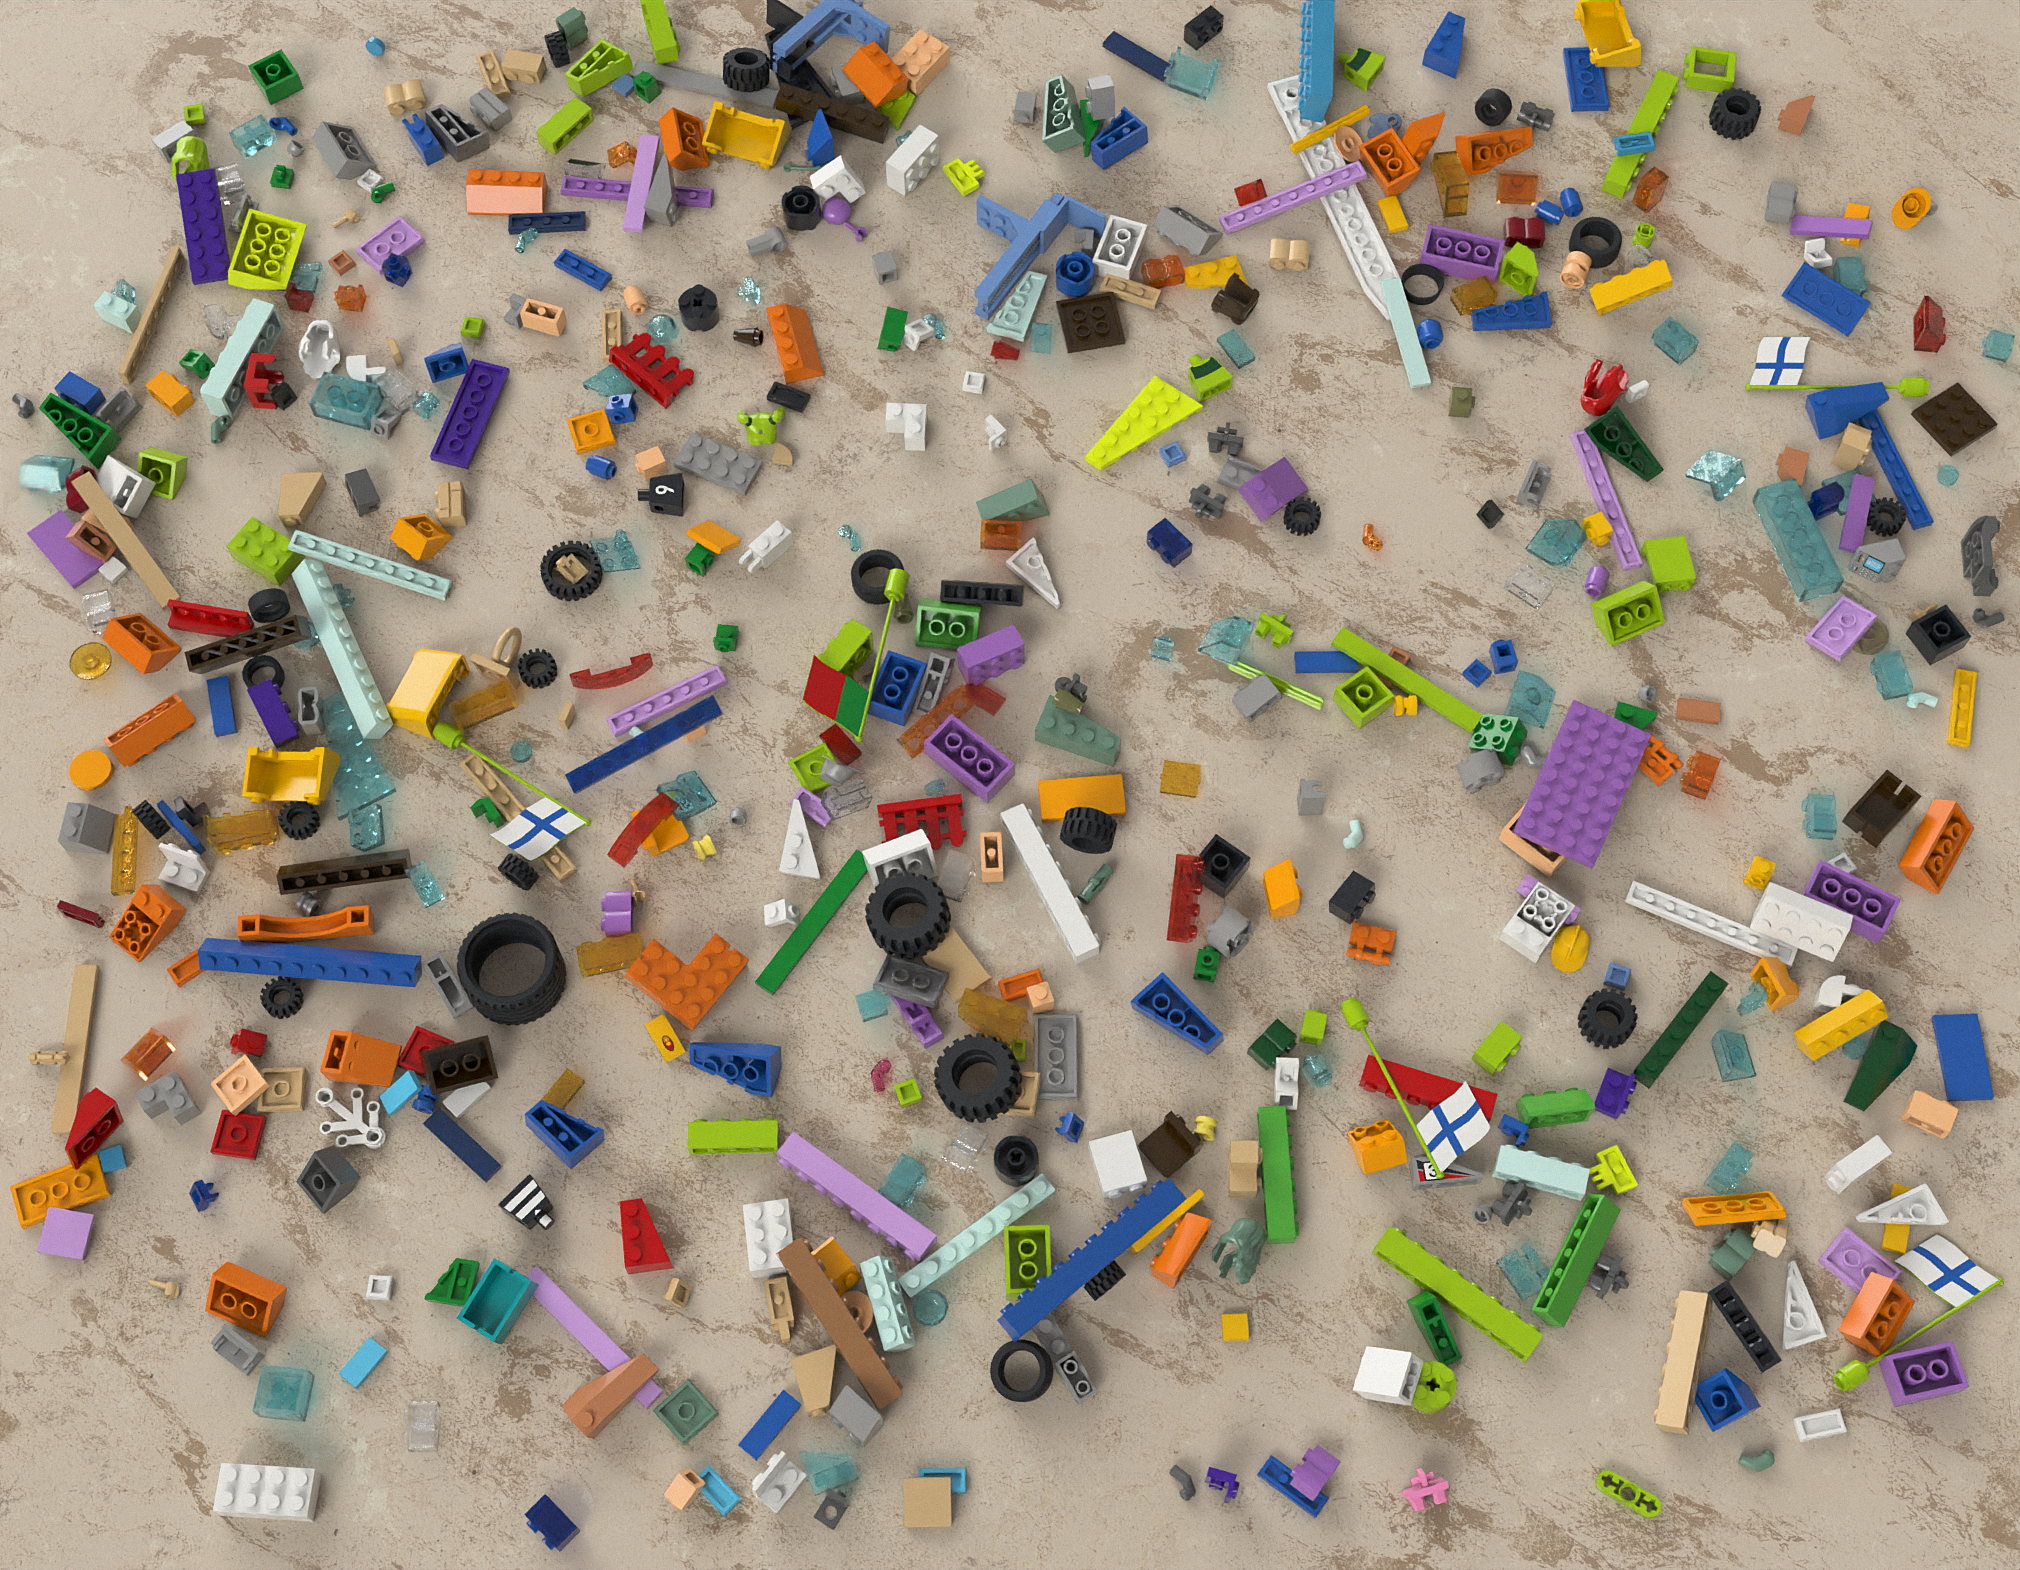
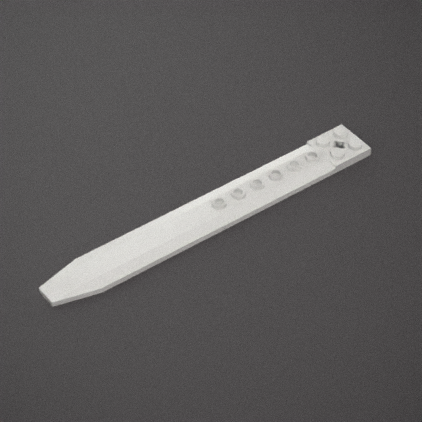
M1299 75L1268 83L1267 86L1293 142L1327 125L1324 118L1321 123L1300 119V110H1297L1300 99L1298 89L1301 82H1298ZM1289 93H1291L1292 95H1296V96H1295V97H1289L1288 95H1289ZM1332 135L1299 152L1311 179L1346 166L1343 157L1335 147ZM1356 184L1320 197L1364 293L1387 320H1391L1380 283L1383 280L1398 278L1399 274Z

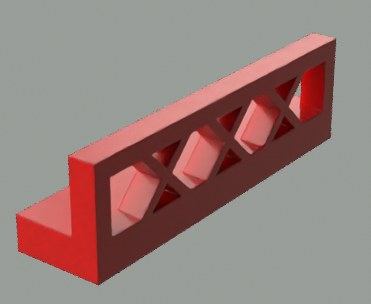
M169 599L167 603L172 612L167 624L170 629L228 638L252 630L254 626L252 618L245 611Z

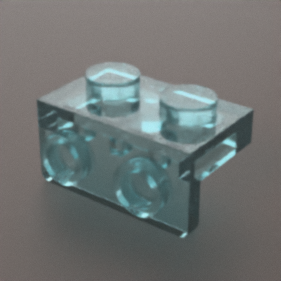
M376 803L361 810L354 807L348 808L351 846L367 852L384 845L382 806Z

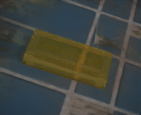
M567 1068L541 1100L563 1110L582 1088L585 1081Z

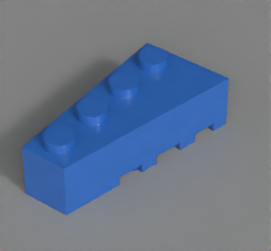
M1163 972L1130 1001L1134 1010L1206 1055H1209L1224 1041L1222 1032Z

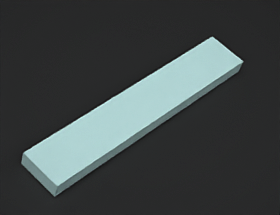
M1398 277L1383 280L1380 283L1411 389L1430 385L1431 379L1401 279Z

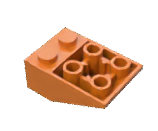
M142 884L109 938L136 961L141 962L178 925L187 909L157 884Z
M331 1030L320 1072L330 1081L389 1088L393 1083L402 1046L353 1032Z

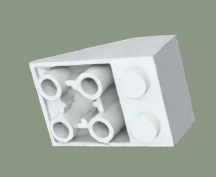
M110 455L107 456L97 475V483L120 513L134 518H138L156 484Z
M1538 882L1502 931L1500 940L1536 964L1575 905Z

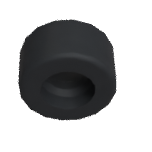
M1491 88L1486 90L1476 101L1474 107L1475 114L1482 123L1488 126H1498L1511 113L1512 102L1504 91Z

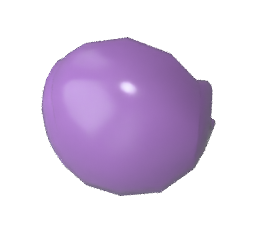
M833 196L823 204L822 218H825L828 224L841 225L850 218L851 207L845 199Z

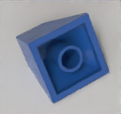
M819 109L816 113L807 139V150H805L807 161H811L813 167L829 164L835 159L833 137L822 109Z
M461 343L441 348L424 358L432 383L466 374L469 367Z
M1727 1368L1719 1371L1697 1386L1695 1402L1712 1432L1739 1420L1761 1407L1749 1385Z

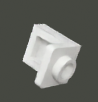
M1823 238L1805 242L1804 259L1815 269L1832 266V258L1824 250L1825 240Z
M782 899L764 905L765 926L772 928L786 922L793 925L799 923L797 904L787 899Z

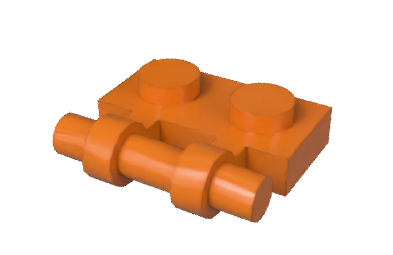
M1651 736L1648 743L1652 747L1646 746L1638 768L1659 787L1674 774L1675 770L1671 765L1679 770L1684 764L1679 760V756L1676 753H1672L1665 747V743L1662 740ZM1659 752L1666 760H1663L1657 753Z
M1354 921L1349 944L1355 945L1357 948L1348 947L1346 956L1354 957V960L1361 961V959L1373 962V965L1380 966V964L1389 966L1390 957L1382 956V953L1391 954L1396 931ZM1363 948L1375 950L1376 953L1363 951Z

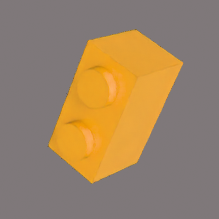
M164 370L145 385L150 395L176 417H179L195 403L191 396L193 392L185 384L183 386L179 384V380L173 374L168 375Z

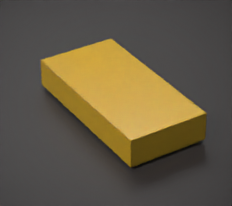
M1396 195L1379 199L1377 205L1389 234L1408 230V223Z

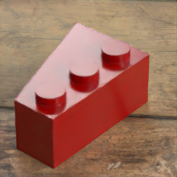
M643 1199L619 1201L624 1263L628 1275L673 1269V1265Z

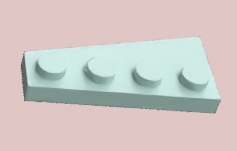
M1028 271L1016 287L1014 294L1007 299L1005 306L996 314L994 321L987 326V332L1024 342L1046 285L1047 275Z

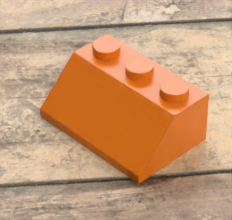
M875 41L859 48L842 68L845 75L875 108L906 93L908 77Z
M672 107L659 119L664 152L671 167L681 171L708 167L710 165L709 155L706 151L707 148L702 145L704 137L702 120Z
M1444 112L1411 122L1401 140L1419 167H1421L1422 162L1427 157L1428 152L1439 135L1445 117Z
M1393 128L1359 146L1361 160L1386 197L1395 196L1405 191L1421 172L1420 167Z
M141 613L110 618L102 637L111 648L115 649L125 660L129 661L143 674L161 670L182 649Z
M1188 1212L1184 1218L1180 1216L1174 1226V1229H1176L1172 1237L1168 1235L1162 1244L1164 1250L1161 1255L1156 1254L1150 1263L1152 1267L1151 1275L1174 1289L1208 1236L1212 1220Z
M227 1261L212 1274L205 1311L265 1338L283 1308L287 1287Z
M1871 1272L1857 1298L1853 1301L1852 1307L1842 1321L1838 1331L1848 1341L1877 1357L1890 1348L1915 1301L1893 1279Z

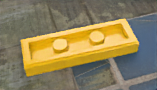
M1893 1183L1889 1200L1913 1188ZM1885 1223L1880 1249L1904 1255L1906 1253L1910 1224Z

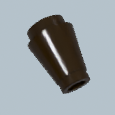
M757 327L735 329L733 339L734 341L757 347L762 345L764 334Z

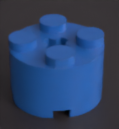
M1077 251L1069 255H1062L1056 263L1057 290L1066 296L1075 298L1083 297L1090 292L1094 285L1095 271L1092 259L1087 254Z

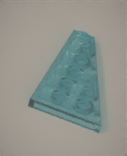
M339 691L322 700L329 749L341 755L340 765L333 780L337 818L341 821L397 791L369 740L363 738L342 691Z

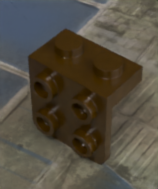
M1172 1111L1165 1115L1162 1125L1139 1143V1150L1166 1178L1170 1177L1200 1152L1201 1138L1193 1130L1190 1131L1185 1126V1120L1179 1114L1175 1115Z

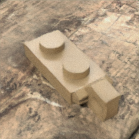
M784 1276L765 1280L764 1287L771 1325L774 1332L780 1331L782 1343L790 1342L789 1329L795 1328V1320L787 1278Z

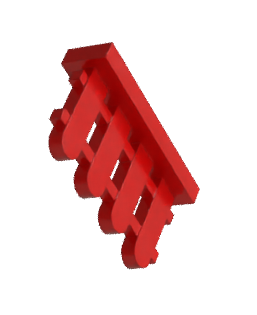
M648 333L633 335V340L626 346L623 344L619 347L613 346L610 349L609 362L665 409L671 405L672 395L677 397L681 388L686 384L688 386L693 384L694 371L689 368L683 371L678 369L680 360L674 356L666 359L664 357L665 347L663 345L652 347L650 345L651 335ZM643 349L648 351L640 358L636 356ZM657 361L662 363L654 370L650 368ZM673 372L676 376L667 382L664 378Z
M961 794L877 805L878 818H883V820L879 821L880 827L884 826L886 841H882V844L898 838V824H905L907 835L919 830L918 822L926 821L928 832L926 837L930 841L933 850H939L942 846V840L950 839L953 847H960L963 844V837H967L966 830L962 831L960 816H964L963 809L959 810V807H962ZM946 809V812L938 813V810ZM925 812L924 815H917V813ZM898 815H904L902 818H896ZM947 818L949 833L941 834L939 819Z

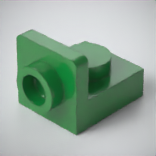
M190 349L179 362L184 369L195 371L201 379H205L210 374L211 369L215 367V364L205 352Z
M718 624L716 637L713 638L715 650L721 652L736 650L738 626Z
M489 797L477 800L470 807L475 818L484 814L488 822H494L497 828L505 824Z

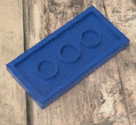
M1589 47L1564 48L1562 53L1571 112L1608 111L1610 106L1604 67H1596L1595 64H1591Z
M1805 262L1782 294V297L1849 337L1872 304Z
M1978 1014L1933 1015L1932 1024L1947 1102L1992 1100L1994 1095Z

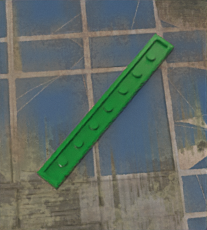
M856 849L757 978L755 981L757 986L771 995L776 993L868 872L862 852Z

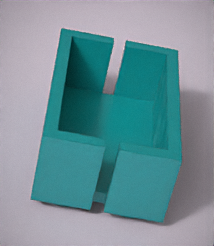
M494 1258L456 1319L477 1330L478 1333L489 1340L502 1345L539 1284L506 1263Z

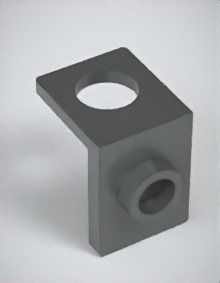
M827 1487L825 1490L826 1498L817 1510L814 1518L834 1530L849 1504L845 1499L846 1495L836 1488L832 1491ZM828 1506H832L837 1510V1515L832 1520H827L823 1516V1511Z

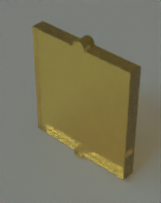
M1164 760L1163 772L1160 774V793L1196 798L1198 784L1201 782L1199 779L1201 765Z

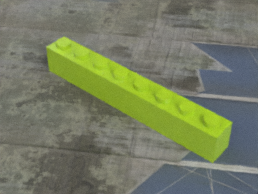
M1658 69L1626 135L1651 132L1653 137L1657 136L1660 129L1658 124H1663L1667 114L1665 110L1670 109L1674 100L1671 97L1672 95L1676 97L1680 85H1677L1678 76ZM1638 153L1618 157L1616 155L1604 179L1601 191L1623 198L1625 192H1630L1633 185L1631 180L1632 178L1636 179L1640 170L1638 165H1643L1647 154Z
M1390 1226L1374 1247L1372 1252L1374 1255L1424 1291L1435 1295L1439 1302L1524 1363L1543 1338V1335L1540 1333L1541 1331L1535 1325L1522 1321L1521 1316L1513 1310L1508 1311L1501 1306L1502 1303L1494 1296H1487L1482 1292L1483 1290L1479 1285L1474 1282L1469 1283L1458 1270L1450 1269L1444 1265V1261L1440 1257L1427 1253L1423 1245L1409 1240L1401 1229H1394Z

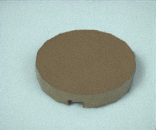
M1877 619L1854 645L1853 649L1864 655H1873L1882 651L1889 638L1886 625Z

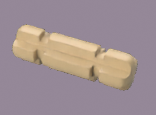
M67 1051L31 1052L28 1059L32 1065L67 1064L70 1056Z

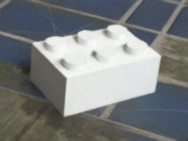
M922 125L916 128L886 161L887 186L905 197L916 188L917 183L924 179L928 171L933 166H936L940 160L937 134Z
M1110 215L1093 258L1094 275L1105 277L1108 273L1131 280L1147 239V225Z
M788 1198L743 1205L749 1268L752 1278L788 1273L776 1255L777 1252L794 1241Z

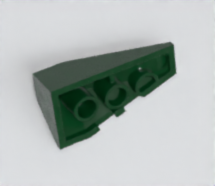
M1618 406L1584 429L1596 447L1646 482L1664 471Z
M1886 1020L1880 1022L1874 1028L1843 1102L1865 1111L1910 1065L1917 1049V1044L1903 1028Z

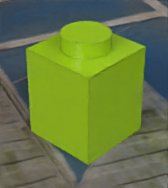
M1317 1009L1306 1010L1299 1042L1321 1046L1328 1014H1324Z

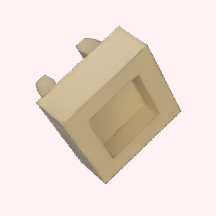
M672 1278L671 1282L666 1283L669 1288L666 1294L662 1293V1297L674 1306L684 1309L693 1287L678 1278Z

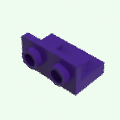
M1608 1068L1594 1101L1596 1107L1594 1110L1614 1119H1618L1621 1113L1625 1114L1630 1103L1626 1101L1628 1094L1632 1095L1637 1085V1082H1634L1636 1074L1631 1073L1630 1076Z
M1209 1467L1205 1478V1483H1209V1488L1222 1491L1223 1488L1227 1489L1224 1503L1229 1504L1231 1498L1235 1499L1237 1496L1240 1482L1236 1481L1237 1474Z

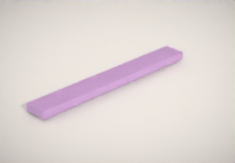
M1358 160L1219 217V221L1226 235H1229L1367 179V174Z
M1584 430L1571 433V441L1599 512L1602 511L1613 529L1610 540L1622 571L1641 568L1643 561L1598 448Z
M537 1266L526 1276L539 1284L533 1296L609 1372L631 1360ZM651 1379L636 1394L635 1398L648 1409L664 1392Z

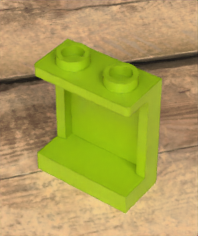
M1685 536L1645 540L1641 553L1643 558L1647 557L1653 585L1657 587V591L1659 593H1667L1672 590L1686 591L1692 588L1696 580V574Z

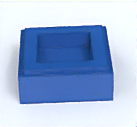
M1476 659L1463 671L1462 676L1478 688L1491 676L1492 671Z

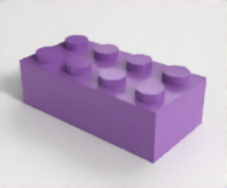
M1429 224L1419 264L1431 265L1438 269L1441 274L1494 285L1505 240Z
M952 714L924 742V753L987 804L1015 775V764Z
M1822 860L1813 869L1801 894L1853 915L1850 931L1875 943H1878L1884 936L1901 900Z

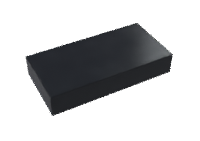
M776 381L766 396L768 401L803 413L811 399L810 394Z

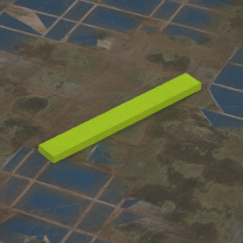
M1342 627L1333 639L1332 646L1365 667L1368 666L1370 670L1409 695H1416L1417 700L1469 733L1473 732L1483 717L1479 712L1346 628Z

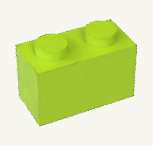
M1501 1021L1474 1052L1472 1060L1493 1076L1497 1070L1501 1072L1508 1064L1506 1059L1510 1054L1514 1057L1522 1046L1519 1043L1522 1036Z

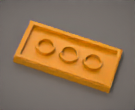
M1122 774L1038 781L1042 822L1064 821L1066 811L1075 807L1094 808L1112 817L1126 815Z
M99 1154L90 1156L77 1171L73 1169L72 1164L10 1186L20 1226L23 1229L44 1222L49 1207L73 1211L111 1196Z
M1772 1191L1682 1199V1206L1695 1226L1786 1218V1210Z

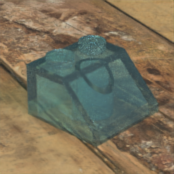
M34 455L19 464L20 487L28 488V491L47 490L48 493H60L61 490L66 488L65 478L72 472L75 459Z
M1545 520L1525 549L1551 566H1567L1582 547V544L1587 539V535L1576 520Z
M1237 616L1213 622L1201 642L1198 652L1236 666L1250 641L1254 623Z
M1519 670L1504 716L1519 717L1521 722L1544 729L1556 692L1540 676Z

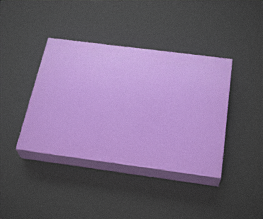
M399 216L358 246L356 252L382 275L425 243V239Z
M1842 596L1805 637V642L1840 662L1877 621L1878 615Z
M1847 1227L1843 1229L1818 1260L1822 1266L1857 1294L1861 1291L1864 1282L1871 1272L1888 1277L1894 1281L1902 1273L1900 1269Z

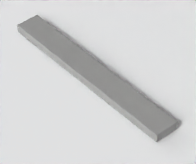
M640 60L636 61L631 74L634 79L642 71L649 72L656 78L659 85L774 109L778 90L769 88L753 92L735 91L724 84L723 78Z

